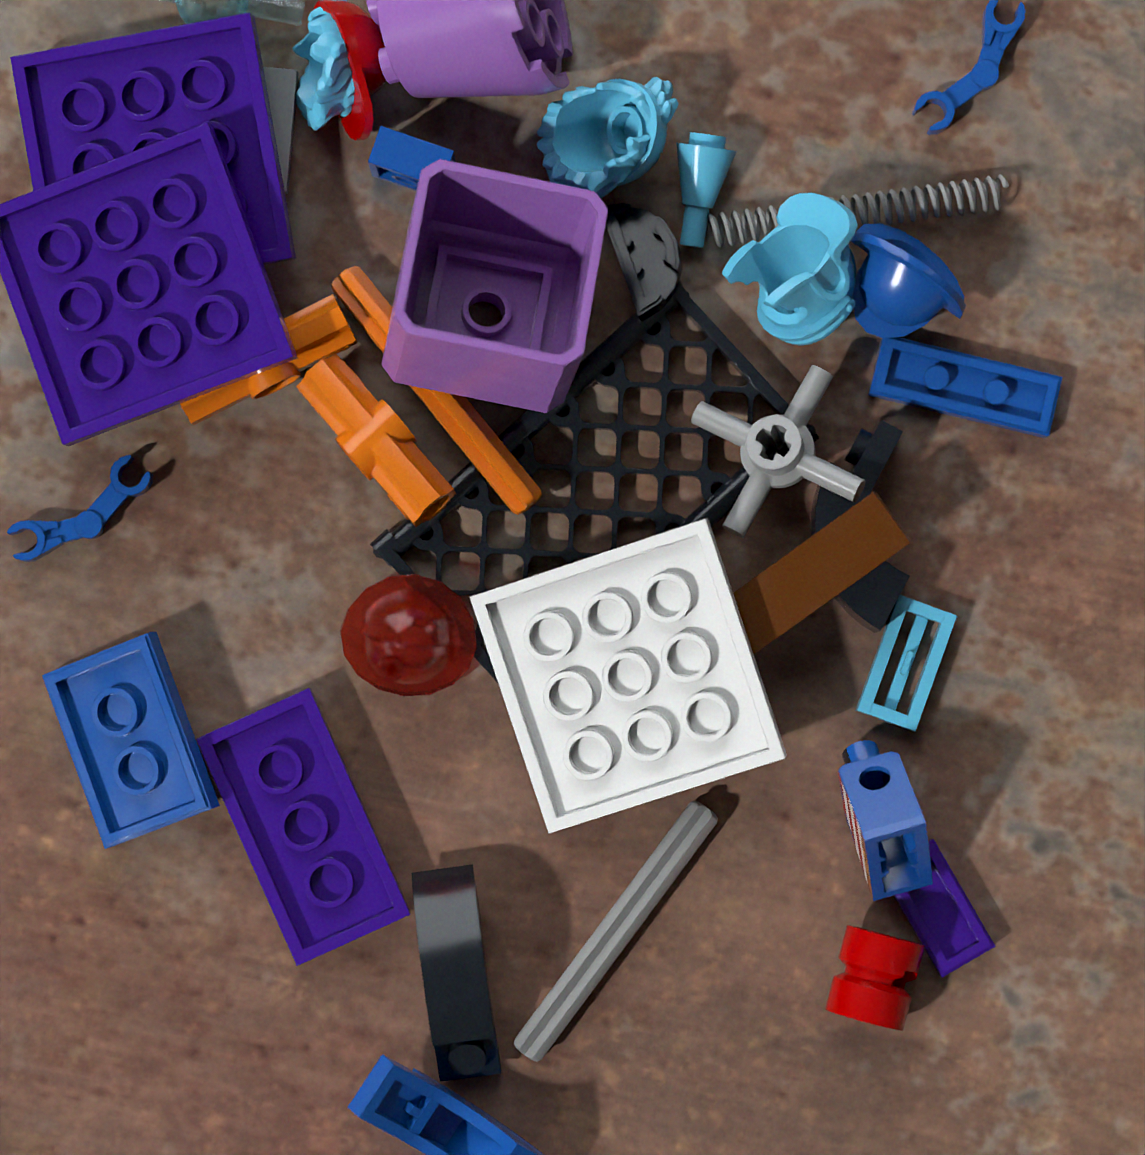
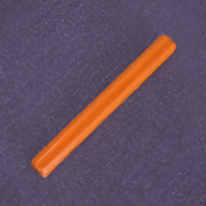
M353 266L345 269L332 282V291L384 354L392 306L360 267ZM410 386L514 514L519 515L528 511L542 497L540 487L466 397Z

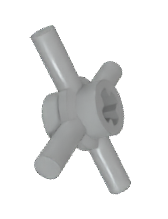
M811 365L785 414L766 416L753 425L704 401L697 405L691 422L740 446L741 461L750 476L722 525L730 533L744 538L771 488L789 487L798 483L803 478L852 502H856L860 497L866 481L815 456V443L810 431L806 427L833 379V376L826 370ZM782 443H786L789 452L784 457L776 453L774 459L770 460L766 453L770 447L773 446L780 450Z

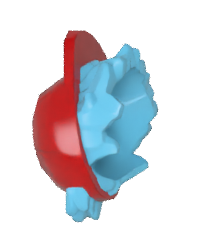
M347 0L318 1L308 16L309 32L293 47L295 54L308 60V65L300 79L299 89L296 92V104L301 110L302 116L307 120V125L312 127L313 130L324 127L332 117L339 114L344 130L350 139L365 140L369 138L374 121L370 96L380 90L387 81L382 73L378 57L379 49L385 47L380 26L373 21L371 15Z

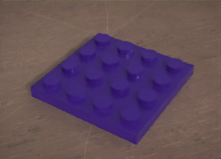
M243 13L10 57L33 191L208 122L215 130L263 264L296 259L255 16L252 13Z
M208 122L0 204V274L62 445H74L298 358L215 130Z

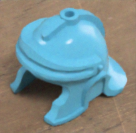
M799 193L789 197L780 206L776 217L778 226L760 242L752 240L742 246L729 259L722 274L730 284L742 282L745 285H749L751 282L758 281L759 299L757 315L762 327L769 334L784 342L802 346L813 344L833 333L855 307L853 294L856 283V263L848 243L854 236L858 224L856 216L841 202L815 193Z

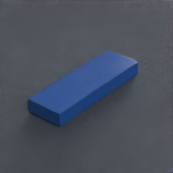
M899 337L881 338L868 396L1047 438L1049 437L1063 377Z

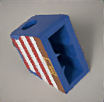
M870 740L851 744L842 753L845 765L838 769L845 816L873 901L932 885L933 878L926 822L900 755L892 751L880 754L877 744Z

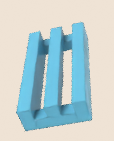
M900 595L888 618L855 711L915 732L957 615ZM907 611L916 614L884 705L881 706L873 702ZM929 619L939 624L905 715L897 712L896 708Z

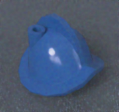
M881 223L863 224L855 232L851 242L864 250L867 255L856 273L853 299L855 300L854 314L855 319L867 333L883 339L903 337L925 326L942 308L948 310L959 319L961 318L966 304L960 285L943 260L925 244L900 229Z

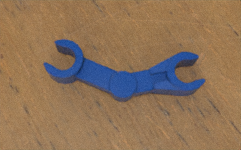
M990 0L983 12L981 52L971 72L944 92L929 91L917 100L912 115L917 114L927 104H936L944 112L943 120L932 125L927 131L928 135H937L944 132L952 122L955 110L981 91L989 90L994 86L999 77L998 67L1003 52L1025 19L1026 11L1022 2H1020L1016 9L1014 22L1005 25L997 22L993 14L998 0Z
M131 455L120 457L111 468V483L87 511L80 513L77 517L58 522L26 520L14 523L7 530L8 534L16 535L26 530H32L37 536V544L32 551L17 553L13 557L24 562H34L65 543L83 538L95 539L103 533L105 524L129 497L141 496L150 489L153 483V474L147 471L138 485L134 487L124 486L121 480L122 472L135 459Z

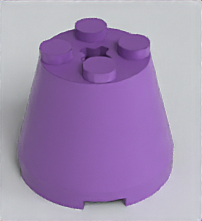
M366 0L373 21L380 25L385 47L379 49L378 53L382 73L389 84L401 82L406 91L415 98L533 96L564 89L570 83L566 72L561 73L562 58L573 56L571 33L564 0Z

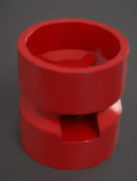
M847 925L838 956L846 966L845 971L833 976L825 1010L869 1024L903 1031L912 999L904 989L905 983L917 979L925 946L880 932Z

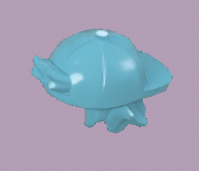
M653 77L644 86L634 81L611 79L606 82L597 83L594 88L578 86L574 91L564 92L562 100L549 103L547 113L543 116L542 124L537 131L538 136L543 137L537 142V148L544 153L542 165L547 171L550 182L595 191L601 199L617 186L628 184L647 173L661 156L660 154L663 153L668 129L667 123L672 119L679 105L678 100L672 98V83L669 80L663 81L658 77Z

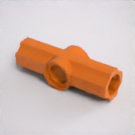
M332 294L284 318L298 357L297 359L180 403L190 423L196 425L249 397L252 400H256L279 391L299 379L301 371L315 365L321 359L329 358L335 353L345 351L357 344L358 342L335 296Z
M337 353L329 358L321 359L305 373L304 378L296 386L298 391L337 435L335 441L369 481L373 478L387 493L388 498L397 506L407 520H410L417 527L426 521H430L446 507L447 503L456 494L453 487L415 445L417 442L415 436L383 399L378 402L365 387L362 380Z

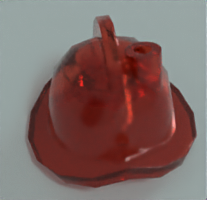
M417 574L389 576L366 588L347 609L339 631L344 656L356 674L378 690L400 696L431 695L452 686L470 668L477 647L474 620L462 598L441 581Z

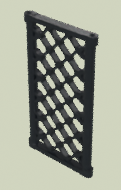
M679 280L677 291L661 311L641 322L636 311L579 363L565 401L547 413L527 410L498 436L513 455L522 447L524 448V455L516 459L532 479L534 474L540 470L565 471L571 477L570 502L566 507L551 508L534 505L528 511L522 513L526 519L525 542L521 548H492L487 544L488 516L494 511H512L507 505H495L490 502L486 479L470 461L448 481L456 494L441 512L430 521H426L417 527L410 520L406 519L392 533L386 529L370 543L373 547V554L377 558L384 559L390 567L397 571L498 683L489 654L482 648L485 642L478 621L476 630L473 633H469L441 603L443 597L448 595L474 596L489 591L484 584L486 559L492 554L517 555L521 557L524 563L523 579L528 578L529 562L536 556L560 557L565 560L566 564H570L577 559H585L600 554L578 552L573 546L574 521L581 515L605 516L611 520L612 541L610 550L617 548V525L619 520L625 517L651 519L655 523L656 535L665 532V528L669 524L677 525L675 528L705 518H708L712 528L731 511L750 476L744 466L732 477L724 473L711 471L707 465L708 441L712 436L716 435L701 427L670 426L666 421L667 395L675 390L696 391L704 396V402L710 404V398L715 393L743 394L748 401L747 423L753 425V402L756 396L760 395L776 414L784 415L789 405L690 298V294L682 287V283ZM679 307L707 338L701 342L677 341L673 339L670 335V324L667 316ZM657 325L660 326V332L658 334H648ZM640 341L645 345L658 347L663 352V375L658 382H632L625 376V366L621 358ZM696 348L705 352L706 378L702 384H675L669 380V352L672 349ZM718 350L748 382L745 386H718L713 383L711 371L712 355L715 351ZM612 366L615 367L614 374L611 376L603 375ZM594 382L604 387L614 388L618 393L617 419L613 423H587L580 418L579 404L576 398ZM628 389H654L660 393L661 418L658 424L654 426L630 425L624 421L623 397ZM566 407L570 408L567 416H558ZM549 423L559 428H567L573 434L572 459L568 464H541L534 458V447L531 439ZM807 424L806 427L810 431L815 443L819 436L816 433L815 427ZM585 429L609 430L615 434L616 456L613 465L599 467L584 466L579 463L577 452L578 436L581 431ZM629 431L652 432L659 437V461L655 468H627L621 463V440L624 433ZM669 434H695L702 439V465L698 470H670L665 466V438ZM782 443L780 450L772 446L766 453L769 459L773 460L776 453L784 457L789 452V448L786 443ZM583 472L610 474L614 479L612 507L608 510L579 508L575 502L577 476ZM626 474L650 475L657 480V504L653 511L634 512L624 511L620 508L619 482L622 476ZM667 477H693L700 482L701 496L704 502L686 518L678 514L668 513L662 507L663 481ZM714 483L722 484L713 494L711 493V486ZM478 488L479 495L475 499H468L467 497ZM459 504L466 509L476 510L482 515L481 542L475 547L449 546L444 542L443 529L439 522ZM535 514H562L568 518V545L563 551H542L531 547V519ZM433 529V537L427 541L422 540ZM413 546L420 550L431 551L436 555V581L430 588L401 559ZM449 552L474 553L480 558L479 585L476 589L449 590L442 586V559L445 554Z

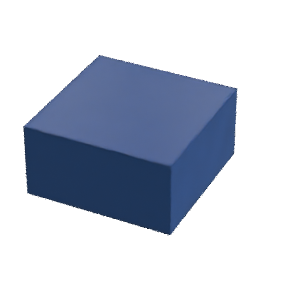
M380 126L368 164L372 176L416 191L422 169L439 159L456 162L453 150Z

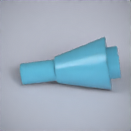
M690 132L688 144L676 142L682 204H685L680 244L704 248L709 208L713 209L736 154V151L725 149L726 137Z

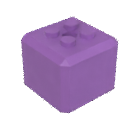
M442 159L422 169L408 224L381 364L393 382L547 413L565 401L584 352L608 208L595 191ZM477 302L492 303L500 310L502 321L491 327L481 326L472 320L468 309Z

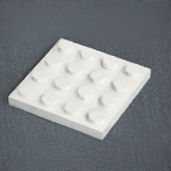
M708 518L470 597L548 833L786 758L787 753Z

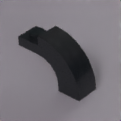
M883 420L875 426L872 433L861 428L844 460L854 465L850 473L866 481L864 489L858 500L852 502L817 485L811 510V536L870 495L903 431ZM884 561L834 598L852 618L876 633L881 631L910 576Z
M473 864L411 873L422 978L432 1046L435 1049L440 1082L501 1074L500 1054L489 989L481 914Z

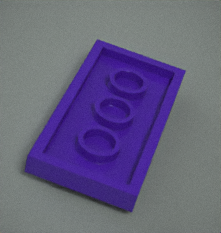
M307 688L196 738L297 966L412 914L311 688Z

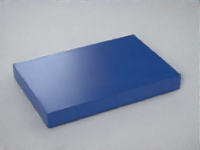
M157 631L146 633L42 675L105 849L220 806Z

